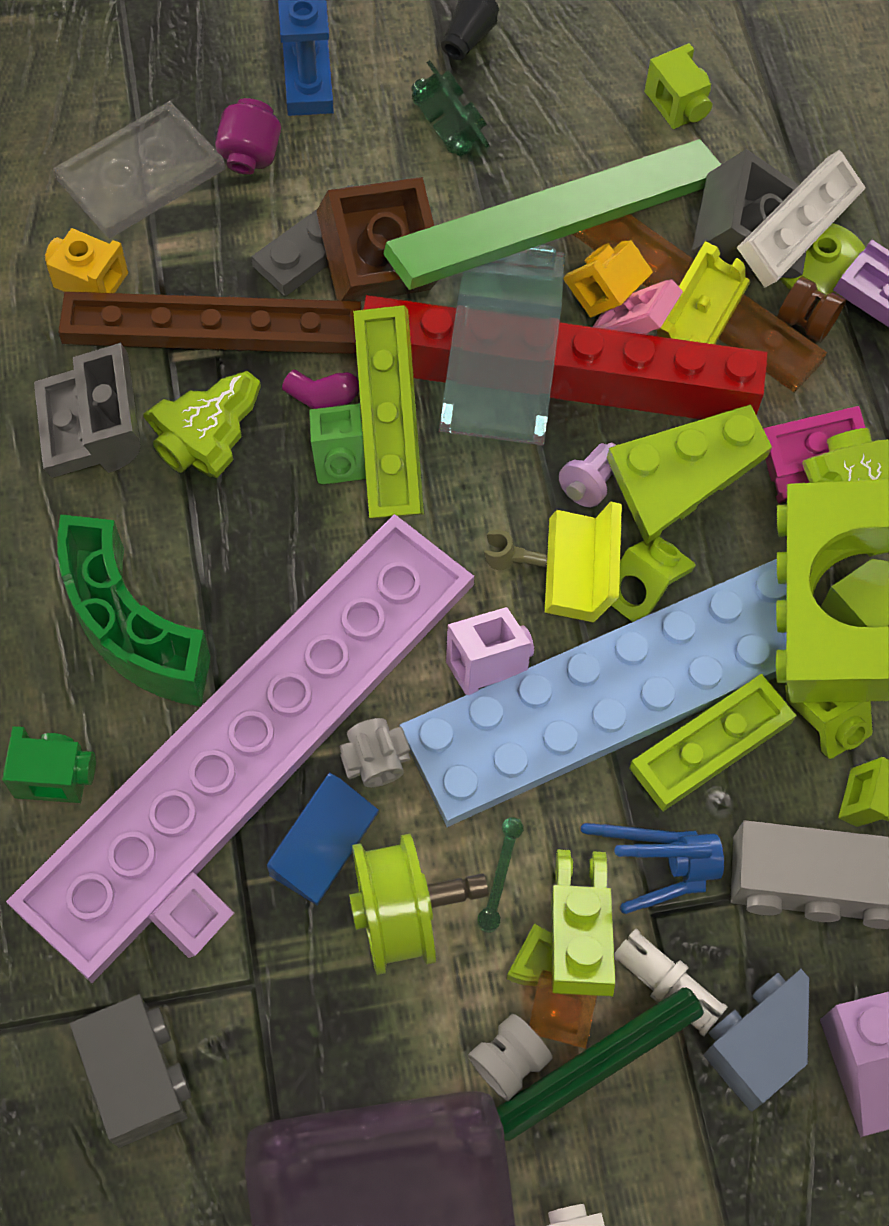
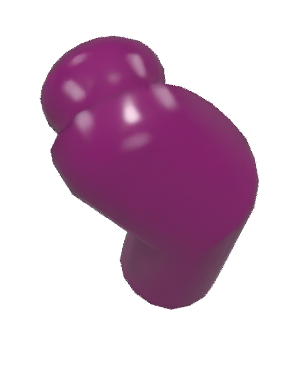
M294 369L284 379L282 390L312 409L347 405L352 402L359 393V380L355 375L344 372L335 373L314 381Z

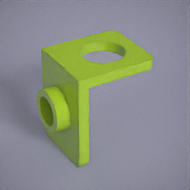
M660 536L647 546L642 541L628 548L620 560L619 597L611 606L632 622L648 616L667 587L692 572L696 564L682 554L673 544L665 541ZM635 576L644 583L646 598L642 604H630L623 598L620 586L624 577Z

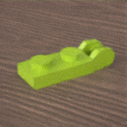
M557 849L555 885H553L551 897L552 992L613 997L615 965L611 888H607L606 852H592V858L589 860L591 887L570 886L573 874V859L570 850Z

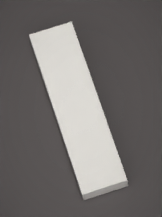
M840 150L828 156L737 247L764 288L777 282L866 189Z

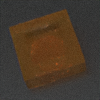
M542 970L538 980L529 1026L540 1037L586 1049L598 996L553 993L552 972Z

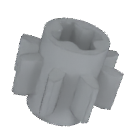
M375 718L358 723L348 730L347 736L350 743L340 745L342 753L340 756L348 779L361 775L365 787H379L391 783L403 775L404 770L401 763L411 759L409 756L411 750L401 726L389 730L385 719Z

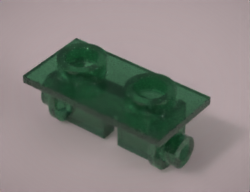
M431 60L426 62L433 75L427 79H418L413 83L411 87L413 102L418 105L430 124L445 113V116L432 125V127L450 153H456L457 156L466 155L471 150L472 143L478 138L487 149L490 145L480 131L487 123L472 102L465 106L461 104L458 97L464 94L449 70L441 75Z

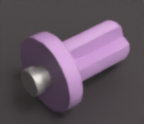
M612 442L608 445L601 443L584 461H569L559 472L560 485L566 495L574 502L591 508L598 506L607 495V485L605 482L613 474L606 457L609 448L616 446V444Z

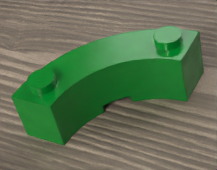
M60 515L57 544L60 573L77 618L95 650L113 669L138 687L168 700L201 707L211 658L204 630L188 628L170 622L155 614L146 606H141L133 598L123 580L124 547L114 520Z

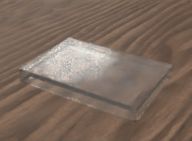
M168 101L56 166L53 170L57 181L110 239L225 170L224 158Z

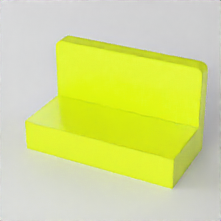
M610 502L596 518L556 510L549 518L545 613L595 622L618 599L622 505L620 503Z

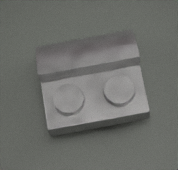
M121 343L73 357L74 370L34 382L43 469L52 478L101 464L110 473L129 464L139 453L140 439L129 358L126 349Z

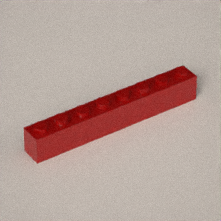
M366 295L363 310L403 305L408 309L413 378L701 420L748 405L752 406L757 415L764 396L768 353L765 351Z

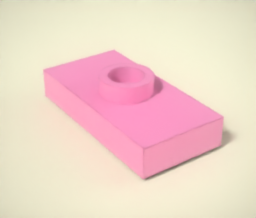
M672 279L632 293L622 305L601 313L593 327L647 335L650 331L661 328L683 291Z

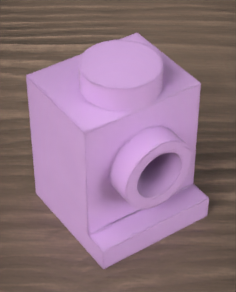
M507 607L448 624L446 663L466 695L479 691L481 687L501 682L528 670L529 657L534 654L533 640L528 629L523 625L519 626Z

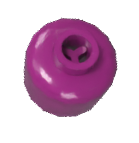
M243 98L238 100L236 104H231L224 109L216 136L215 149L227 161V166L231 170L241 174H253L255 169H264L273 163L281 133V123L273 114L274 111L268 104L256 99Z

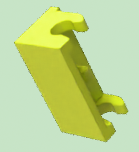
M705 241L679 285L683 293L661 328L656 329L657 336L716 344L750 284V279L745 277L744 263L738 258L734 260L732 265L724 262L719 257L718 247Z

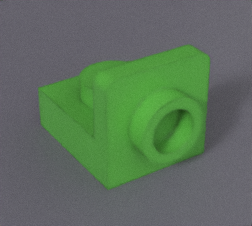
M360 403L311 409V446L318 483L330 484L366 479Z

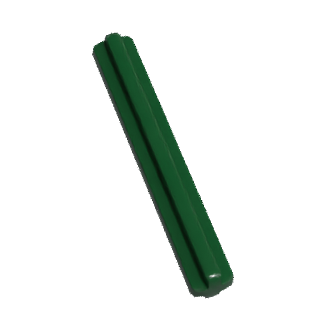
M687 987L679 989L516 1094L509 1101L493 1109L490 1113V1121L502 1140L511 1141L701 1018L704 1010L700 1001L691 989Z

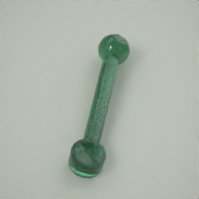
M516 817L507 818L502 824V832L505 838L487 907L478 915V926L486 933L496 931L500 925L501 917L497 912L515 840L524 831L523 823Z

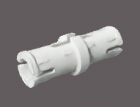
M635 929L628 936L629 939H625L614 953V960L619 961L653 991L650 997L657 1003L681 988L687 987L691 989L704 1010L703 1016L691 1024L704 1037L728 1006L718 1001L686 973L689 967L681 960L675 964L642 936L638 929Z

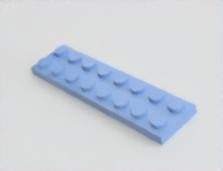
M777 559L529 667L528 670L488 685L473 694L463 696L400 724L399 727L403 728L411 750L410 754L446 827L708 709L761 673L768 681L776 678V650H786L787 633L777 632L776 603L777 600H787V584H778Z

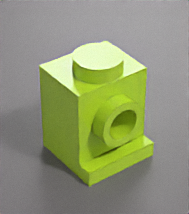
M690 43L650 59L644 92L672 129L689 122L702 120L709 114L713 106L708 98L711 90L709 77L692 60L694 48Z

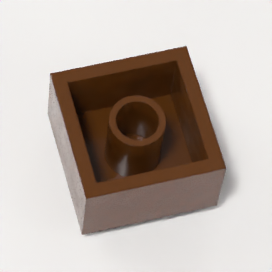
M423 177L331 189L326 192L316 213L337 301H365L366 295L385 298L432 289L438 280L409 290L383 254L386 242L434 226Z

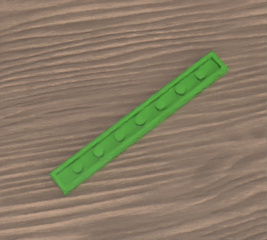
M698 139L386 242L383 254L407 288L411 290L704 189L707 173L720 166L721 163L706 145Z

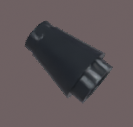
M458 0L444 39L441 42L442 50L449 57L455 60H463L466 54L496 26L499 13L496 1Z

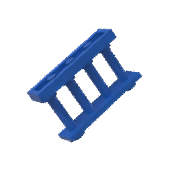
M278 0L288 116L334 113L326 0Z

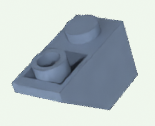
M802 969L797 971L787 981L779 973L774 975L752 995L759 1004L744 1018L734 1010L708 1033L715 1043L703 1056L751 1113L808 1064L809 977Z

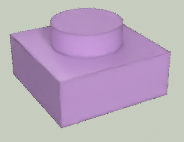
M193 872L176 887L148 918L188 958L197 955L234 912Z

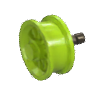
M410 833L401 835L400 845L365 851L361 843L352 845L359 892L349 894L355 929L366 928L376 975L385 974L388 963L422 957L426 965L436 963L431 925L433 920L432 908L464 902L467 898L474 900L489 896L484 873L467 876L464 880L457 878L427 885L425 875L421 873L416 848Z

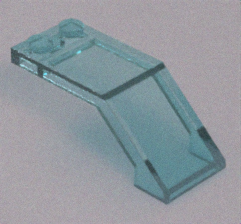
M542 244L463 271L439 432L544 446L562 306L565 253L556 252L554 247Z

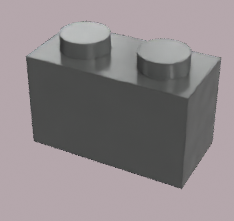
M138 994L70 1023L109 1141L120 1148L188 1118L182 1101L192 1098L191 1091L180 1063L169 1067L162 1044L171 1041V1036L159 1006L149 1010L147 1004Z

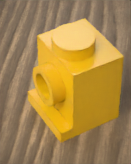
M71 228L64 239L54 238L46 250L45 261L53 287L63 292L115 293L128 275L122 245L115 240H112L109 244Z
M630 240L621 241L615 248H612L609 243L599 247L585 259L586 265L567 273L563 280L591 318L622 305L653 271L641 255L639 249Z

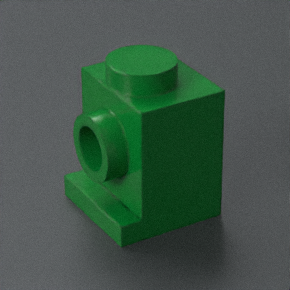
M12 726L2 781L12 796L17 799L81 803L84 785H92L96 768L95 753L83 751L79 742H74L71 737L66 735L46 733L42 734L40 739H32L24 727Z

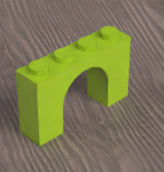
M889 479L787 484V504L777 505L778 536H787V551L777 552L778 584H787V600H777L776 603L777 632L787 633L786 650H776L777 683H787L790 703L889 701V627H857L844 624L826 614L813 597L816 585L822 575L840 560L858 554L889 553Z

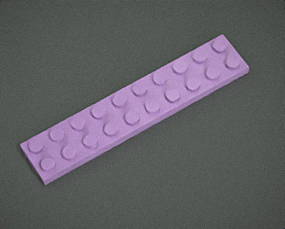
M394 514L6 903L87 980L93 983L152 922L148 916L189 874L194 872L197 875L473 587L474 575Z

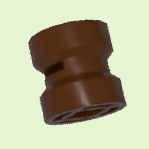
M801 276L785 298L777 319L789 326L797 324L803 327L808 337L821 343L837 321L846 299L834 292L825 294L819 291L814 281Z

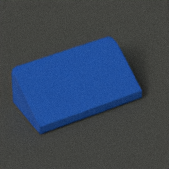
M329 773L267 864L269 876L315 905H318L352 854V845L360 842L379 813V810L343 780Z

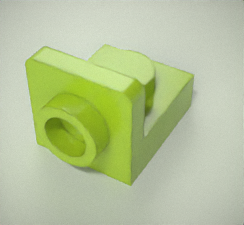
M785 685L786 701L819 731L821 752L827 758L832 759L848 749L858 747L865 739L872 735L871 701L790 703L788 687Z

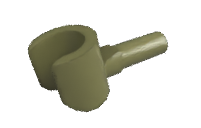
M496 529L488 532L487 539L490 545L496 548H505L501 552L484 551L485 559L491 568L505 570L514 562L547 568V554L514 546L511 535L504 530Z

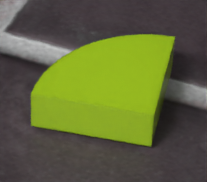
M536 924L533 925L507 974V980L526 986H543L552 983L551 932Z

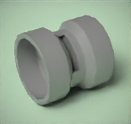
M511 1014L499 1025L498 1035L491 1043L481 1042L468 1054L470 1062L481 1077L506 1101H509L522 1089V1078L530 1072H540L553 1058L541 1038L516 1014Z

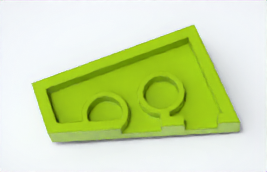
M748 405L610 447L606 458L647 546L661 535L662 530L679 518L681 520L695 511L698 504L717 490L725 489L766 459L772 446L752 406Z

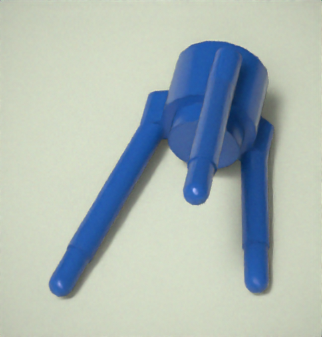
M584 823L581 826V832L588 835L664 843L617 845L614 848V853L619 857H669V866L673 877H683L682 882L622 903L620 911L624 914L644 909L684 894L706 892V880L722 878L724 871L723 848L720 838L715 833L698 835L696 831L671 832Z

